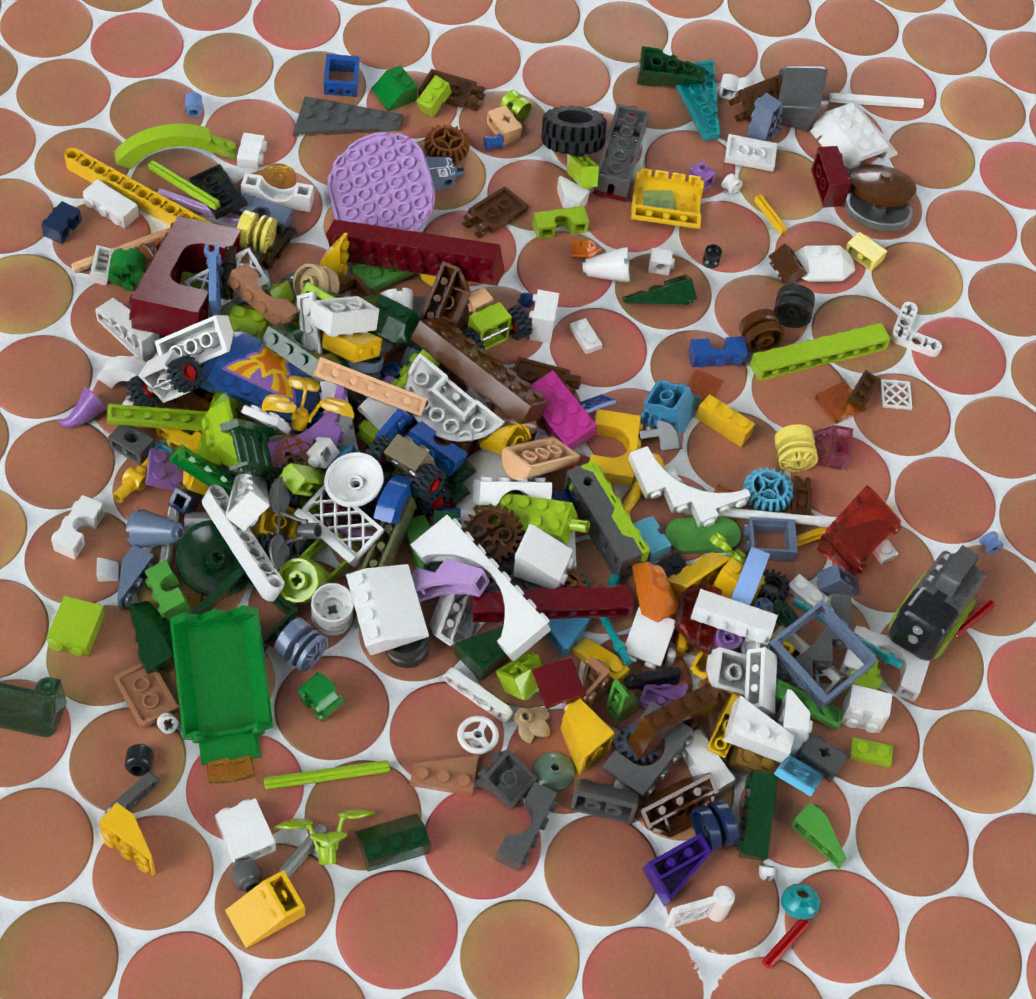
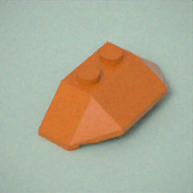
M649 562L634 564L632 570L641 614L657 623L676 614L678 608L673 587L664 569L659 565H653Z

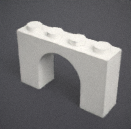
M856 625L854 633L885 652L893 653L895 658L903 662L900 668L901 678L895 695L915 702L920 694L930 660H921L893 643L888 636ZM848 647L839 670L845 676H848L851 670L857 671L864 665Z

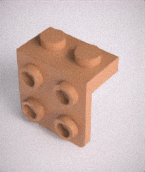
M592 656L586 661L582 680L590 688L585 692L587 696L581 698L590 709L594 706V701L598 697L602 698L607 692L606 686L610 682L608 679L610 670L605 667L602 661L596 660Z

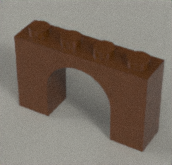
M704 685L643 716L627 743L637 757L641 759L654 752L665 735L683 722L693 731L700 728L717 700Z

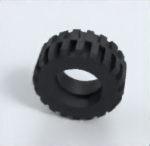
M581 106L555 107L552 110L549 109L543 115L541 140L546 148L552 149L554 152H560V154L589 155L593 152L596 153L605 144L607 121L602 113L591 108H583Z

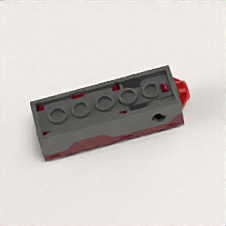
M617 104L599 164L598 187H594L593 194L626 202L650 111L641 110L636 106Z

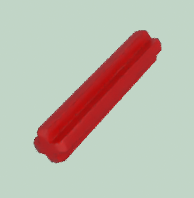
M989 598L971 611L954 636H960L994 608L995 603Z
M799 919L762 960L763 965L771 969L804 933L810 923L806 919Z

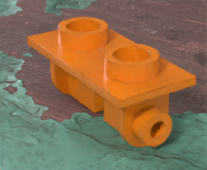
M574 240L571 243L573 254L570 257H577L578 259L586 257L589 259L595 257L596 253L602 249L596 248L592 240Z

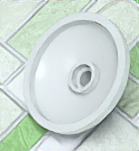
M354 452L337 458L329 466L325 474L324 485L327 494L335 503L345 507H358L369 503L378 495L383 485L384 475L380 464L375 458L365 453Z

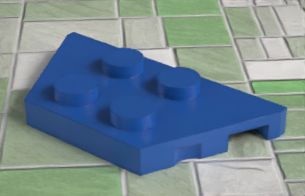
M398 408L377 432L375 438L377 439L379 435H385L393 440L397 434L404 437L416 420L413 415Z

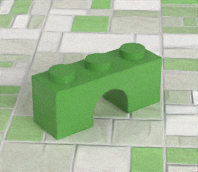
M166 559L145 570L148 577L145 580L150 590L154 591L151 595L156 604L160 605L157 609L163 619L167 617L170 621V618L192 611L187 597L179 587L170 591L173 587L179 585L180 582L174 569Z

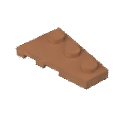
M479 755L413 763L410 786L472 796Z

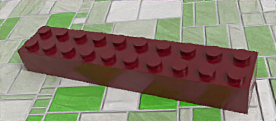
M336 219L333 220L326 232L329 247L344 233H347V241H349L347 249L349 257L347 262L437 276L442 262L445 261L459 267L466 281L498 286L505 272L500 244Z

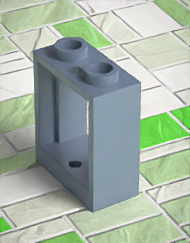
M749 517L748 523L744 525L743 529L744 536H747L745 552L749 554L751 547L755 548L754 532L784 533L785 549H756L769 553L768 561L794 562L798 553L795 519Z

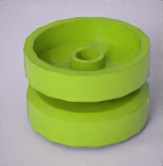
M291 559L285 562L284 566L279 569V574L284 580V586L280 594L286 600L294 603H311L314 592L322 585L328 584V575L325 568L313 560Z

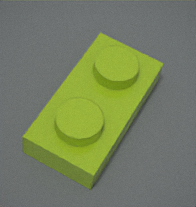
M853 737L849 759L890 767L892 764L893 745Z

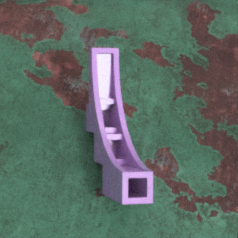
M445 558L435 573L418 567L412 573L419 603L437 596L449 594H468L480 597L490 582L483 569Z

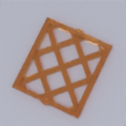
M285 433L272 462L273 467L281 468L277 466V463L282 461L287 466L286 460L289 458H293L295 464L301 465L305 463L304 465L307 466L309 457L306 459L304 452H307L313 445ZM287 438L295 439L297 443L290 445ZM284 441H286L288 446L282 448ZM304 443L308 445L309 448L302 450L300 444ZM298 445L300 452L293 454L291 447ZM289 448L291 455L284 457L282 451ZM280 452L282 459L276 461ZM302 454L304 461L297 463L295 456Z

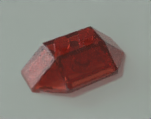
M704 582L680 593L674 626L684 640L692 647L710 655L712 654L716 627L693 620L691 615L700 589L720 596L722 590Z

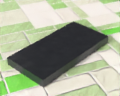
M220 164L189 178L190 183L220 201L221 205L217 210L207 206L216 220L248 205L245 197Z

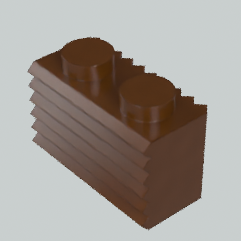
M786 243L768 256L771 260L770 265L775 271L779 272L777 276L783 283L793 284L807 273L792 248Z

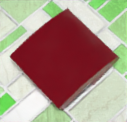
M572 658L532 669L547 709L564 702L568 704L587 696Z

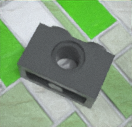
M119 425L108 436L110 448L139 465L148 458L147 454L150 449L155 447L154 439L149 434L140 432L135 426Z

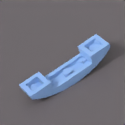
M751 547L731 597L732 600L751 605L770 556L769 553Z

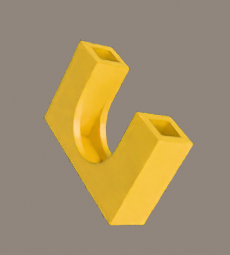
M597 409L594 420L597 425V435L619 440L624 444L627 452L615 458L590 454L589 462L595 461L597 466L601 467L606 481H609L611 484L631 487L632 480L636 481V476L628 457L630 452L640 449L641 439L638 438L640 431L643 430V424L640 423L641 416Z

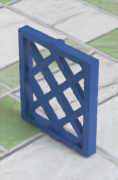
M600 394L579 403L588 413L614 404L616 401L610 396Z

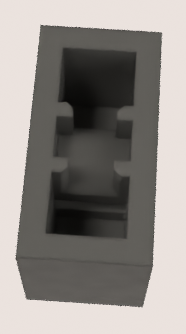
M812 734L801 749L797 759L824 775L823 778L831 783L848 756L840 749L828 744L822 737Z

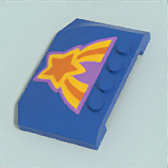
M233 331L234 335L230 351L208 360L201 371L204 374L201 377L204 379L201 383V388L211 393L214 390L227 393V396L249 406L255 405L261 409L266 396L278 394L286 396L290 402H294L297 410L301 405L303 389H296L290 386L288 379L293 375L312 378L261 343L260 339L245 332ZM321 385L317 392L307 390L304 408L308 410L309 414H311L320 395L319 393L322 391ZM272 410L265 411L267 413H275L280 418L285 419L286 422L292 423V413Z

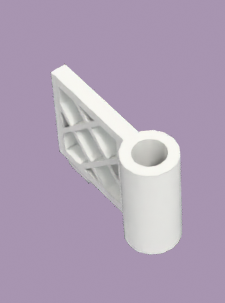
M720 886L716 888L712 897L672 908L665 923L667 929L707 917L715 922L724 920L735 901V894L731 888Z

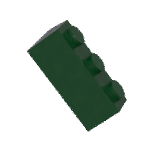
M417 813L355 831L368 872L430 854L431 843L425 825Z

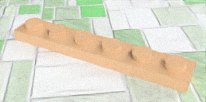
M322 357L319 358L313 374L317 378L345 387L348 390L395 408H400L421 417L427 401L425 397Z

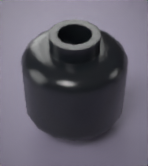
M145 744L130 746L126 752L125 769L134 776L147 774L152 769L153 750Z

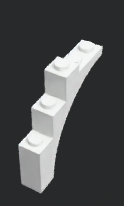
M648 446L630 452L628 457L645 499L650 497L651 499H656L663 493L671 513H682L690 508L698 527H709L715 524L718 512L723 514L729 511L731 507H742L747 504L751 496L748 489L730 493H713L689 487L668 474L655 460Z

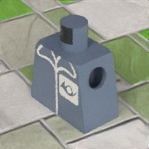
M426 157L435 192L454 187L456 177L464 176L463 166L454 167L450 157Z

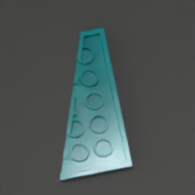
M714 59L696 62L694 64L705 68L704 83L675 85L703 142L719 139L720 135L719 119L717 116L718 107L716 104V83L714 80L715 71L713 68Z

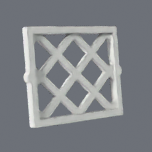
M880 380L882 408L912 410L909 381ZM895 386L899 389L897 393L892 389ZM890 391L894 395L890 397L886 393ZM901 392H903L906 396H905L904 398H902V397H901L900 395H898V394H900ZM897 397L900 401L897 403L893 398Z

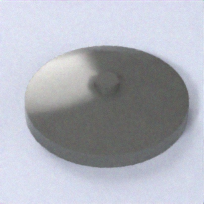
M853 191L847 195L845 201L847 214L857 223L874 230L897 231L904 229L910 224L913 216L910 204L901 207L879 206L861 199Z

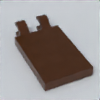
M434 69L430 70L418 90V95H421L436 75L448 82L452 91L445 103L465 108L467 105L471 110L477 111L479 108L478 101L483 100L486 96L484 94L486 88L477 86L476 81Z
M780 74L737 91L739 96L728 100L730 106L741 102L745 110L734 116L736 122L748 118V121L751 122V114L755 109L754 103L758 97H762L765 93L778 99L782 83Z
M504 186L470 207L468 214L463 217L466 221L462 225L470 228L475 221L479 222L480 224L476 226L478 231L474 235L480 239L487 231L493 233L527 212L529 205Z
M519 356L512 370L517 374V377L527 381L530 385L551 371H554L565 386L568 384L573 388L568 390L574 397L575 390H579L581 385V377L570 375L569 369Z

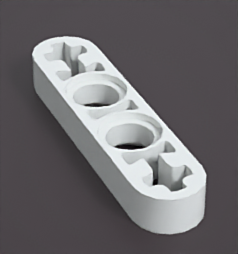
M449 668L444 674V680L451 687L498 720L507 722L513 715L512 709L507 704L455 668Z

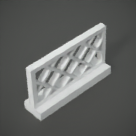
M247 248L237 253L235 257L237 268L243 265L240 263L241 258L249 254L251 258L249 266L261 275L258 278L259 287L262 291L271 288L269 279L264 274L251 249ZM222 267V269H221V277H222V275H223V270H224L223 267ZM209 268L185 280L186 286L191 287V283L200 281L203 282L201 289L204 290L206 283L209 284V280H207ZM233 291L232 300H230V296L229 300L221 298V309L232 305H239L245 300ZM209 304L208 318L213 317L212 312H211V308H210V304Z
M323 485L302 509L298 508L294 515L301 519H308V523H320L322 527L320 539L355 568L359 564L358 560L385 530L359 507H352L355 511H351V507H348V511L337 512V503L332 499L323 500V494L326 492L325 485ZM334 503V512L324 513V504ZM320 504V514H311L308 511L313 505ZM360 514L362 516V523L351 524V515ZM348 515V525H338L337 516ZM334 516V526L326 527L324 525V517ZM374 526L377 529L373 536L365 537V527ZM362 527V537L352 538L351 528ZM348 528V538H338V529ZM362 541V548L357 553L352 550V542Z

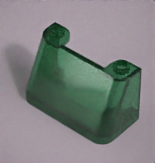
M52 677L42 678L38 681L35 690L0 683V728L40 737H50L55 734L67 703L61 679Z

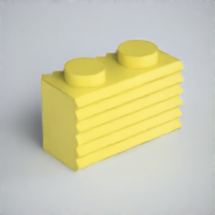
M861 232L848 242L845 249L856 262L858 261L870 271L875 269L884 260L887 253L882 245L876 244L869 236L863 235Z

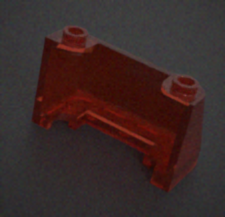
M867 485L825 530L820 538L817 550L854 576L857 573L861 574L867 567L865 564L867 558L888 535H896L901 530L902 526L900 524L902 521L878 493Z

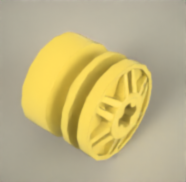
M245 210L237 225V229H241L240 247L247 249L253 245L254 251L258 252L260 250L261 253L267 254L275 239L277 229L276 218H268V216L263 215L259 220L258 213Z
M801 424L790 425L780 429L775 434L774 441L781 469L787 472H801L812 468L817 463L818 455L814 445L813 431L810 427Z

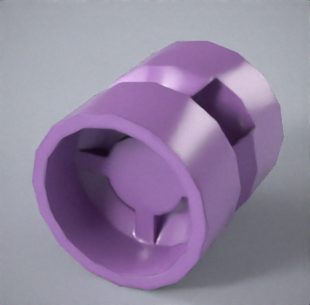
M719 629L712 642L711 651L721 647L737 652L742 636Z

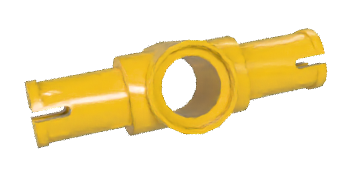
M148 458L140 466H136L135 469L129 467L122 477V485L113 493V498L117 502L122 503L131 492L135 490L142 491L145 488Z

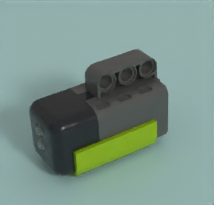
M964 545L960 547L956 554H951L948 551L941 552L894 613L888 626L890 640L921 660L929 661L938 658L976 603L974 599L986 579L985 573L975 566L980 555Z

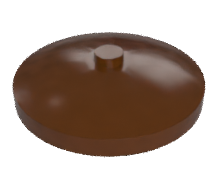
M878 164L862 165L855 168L850 175L851 190L861 199L875 205L884 207L905 206L913 201L916 194L914 181L905 173L889 166Z

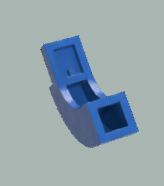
M403 474L393 476L382 491L373 518L391 524H398L403 506L409 496L413 494L412 484L415 483L414 478Z

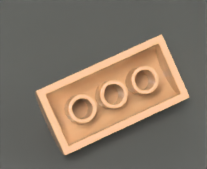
M552 436L504 447L501 460L503 468L509 477L515 480H522L570 468L578 462L580 455Z

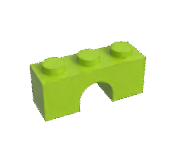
M574 206L571 208L536 212L533 216L532 225L537 239L541 240L554 238L557 226L568 228L571 235L587 233L589 219L584 206Z

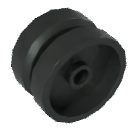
M799 284L782 286L777 292L773 310L776 313L779 324L789 328H801L808 325L813 315L814 293L809 288Z
M426 637L386 650V655L390 662L398 667H415L427 658L430 650L429 639Z

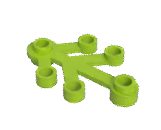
M720 532L714 533L709 538L717 548L724 550L742 565L745 564L744 558L747 555L739 548L734 552L732 547L726 542V537Z

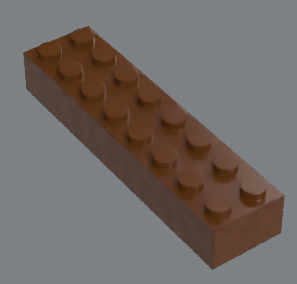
M437 317L419 321L411 340L517 423L526 424L540 420L550 402L543 393L530 387V383L517 377V374L503 366L500 360L494 359L487 350L477 346L473 339L467 338L460 329L451 326L447 319Z

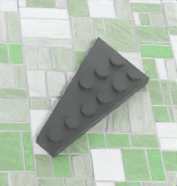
M305 96L293 131V137H298L299 134L315 136V133H325L326 135L353 134V131L368 133V130H378L379 132L400 131L403 114Z

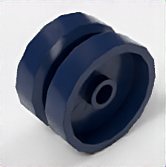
M723 799L711 802L708 807L702 805L692 810L691 820L695 835L702 833L712 852L720 850L722 845L729 847L738 843L739 831L731 808Z

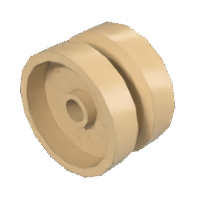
M304 264L295 272L292 285L295 296L301 294L307 282L318 286L326 292L338 293L339 291L338 275L328 266Z

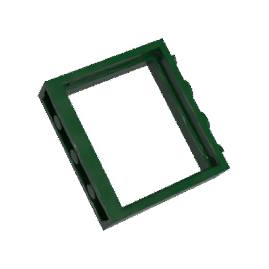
M240 566L190 613L200 615L212 610L244 579L253 587L255 586L243 567ZM280 593L276 600L270 602L286 616L262 638L264 652L269 647L268 643L272 639L277 640L283 629L297 618L298 608L289 600H286Z

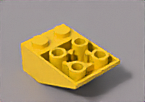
M116 802L99 821L103 842L110 848H117L124 859L128 861L131 859L136 862V866L142 872H149L154 876L156 872L153 858L134 814Z
M282 870L261 882L227 908L225 912L245 948H248L304 917L305 906L285 871Z

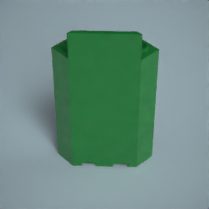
M243 605L231 611L212 609L200 615L184 612L170 618L183 740H192V743H199L201 766L262 758L259 735L265 734V730L273 728L258 608Z

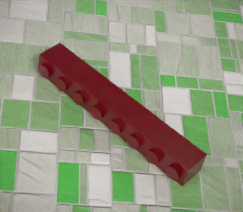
M622 584L606 587L598 585L596 587L578 586L576 588L557 587L553 589L543 587L537 589L520 588L524 592L523 597L526 600L531 599L537 607L535 610L539 614L544 613L548 619L632 616L634 609L632 588ZM501 589L496 591L484 590L480 597L471 595L473 623L505 620V605Z

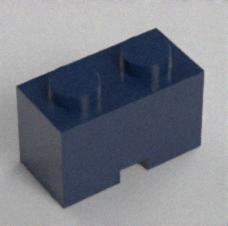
M61 201L58 206L54 207L52 213L42 221L43 236L62 244L69 237L70 229L75 230L82 222L80 209Z

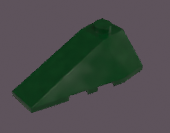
M684 274L664 281L665 285L650 286L647 292L640 290L624 296L622 301L624 303L689 305L693 303V300L697 299L692 278Z
M149 601L130 604L132 625L135 627L136 633L135 642L138 644L137 654L146 673L175 668L171 626L166 618L163 619L159 611Z

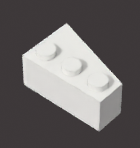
M740 696L732 705L723 741L782 763L790 755L794 735L744 697Z

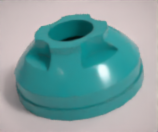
M792 884L784 890L781 897V905L790 916L805 920L813 918L819 912L820 897L810 886ZM805 891L809 897L802 898L798 896L797 892Z

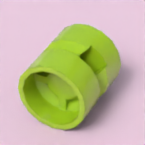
M515 90L508 91L501 101V106L506 105L518 121L525 119L532 109V103Z

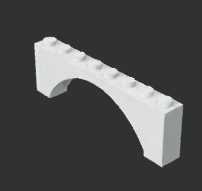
M446 515L415 540L411 547L426 566L432 562H441L448 558L481 568L496 582L501 589L505 605L504 627L501 638L497 642L500 648L514 662L551 631L548 625L550 621L544 613L539 614L535 610L537 607L531 599L526 600L523 597L524 592L518 585L513 586L510 583L511 578L505 571L501 573L497 569L499 566L493 558L488 559L485 556L487 553L480 544L476 546L473 543L474 538L468 531L464 533L460 529L462 526L456 518L452 520Z

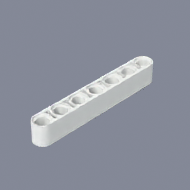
M211 485L202 500L203 507L262 598L267 601L276 600L284 586V580L277 569H274L271 560L250 528L248 527L243 531L225 517L230 497L221 486Z

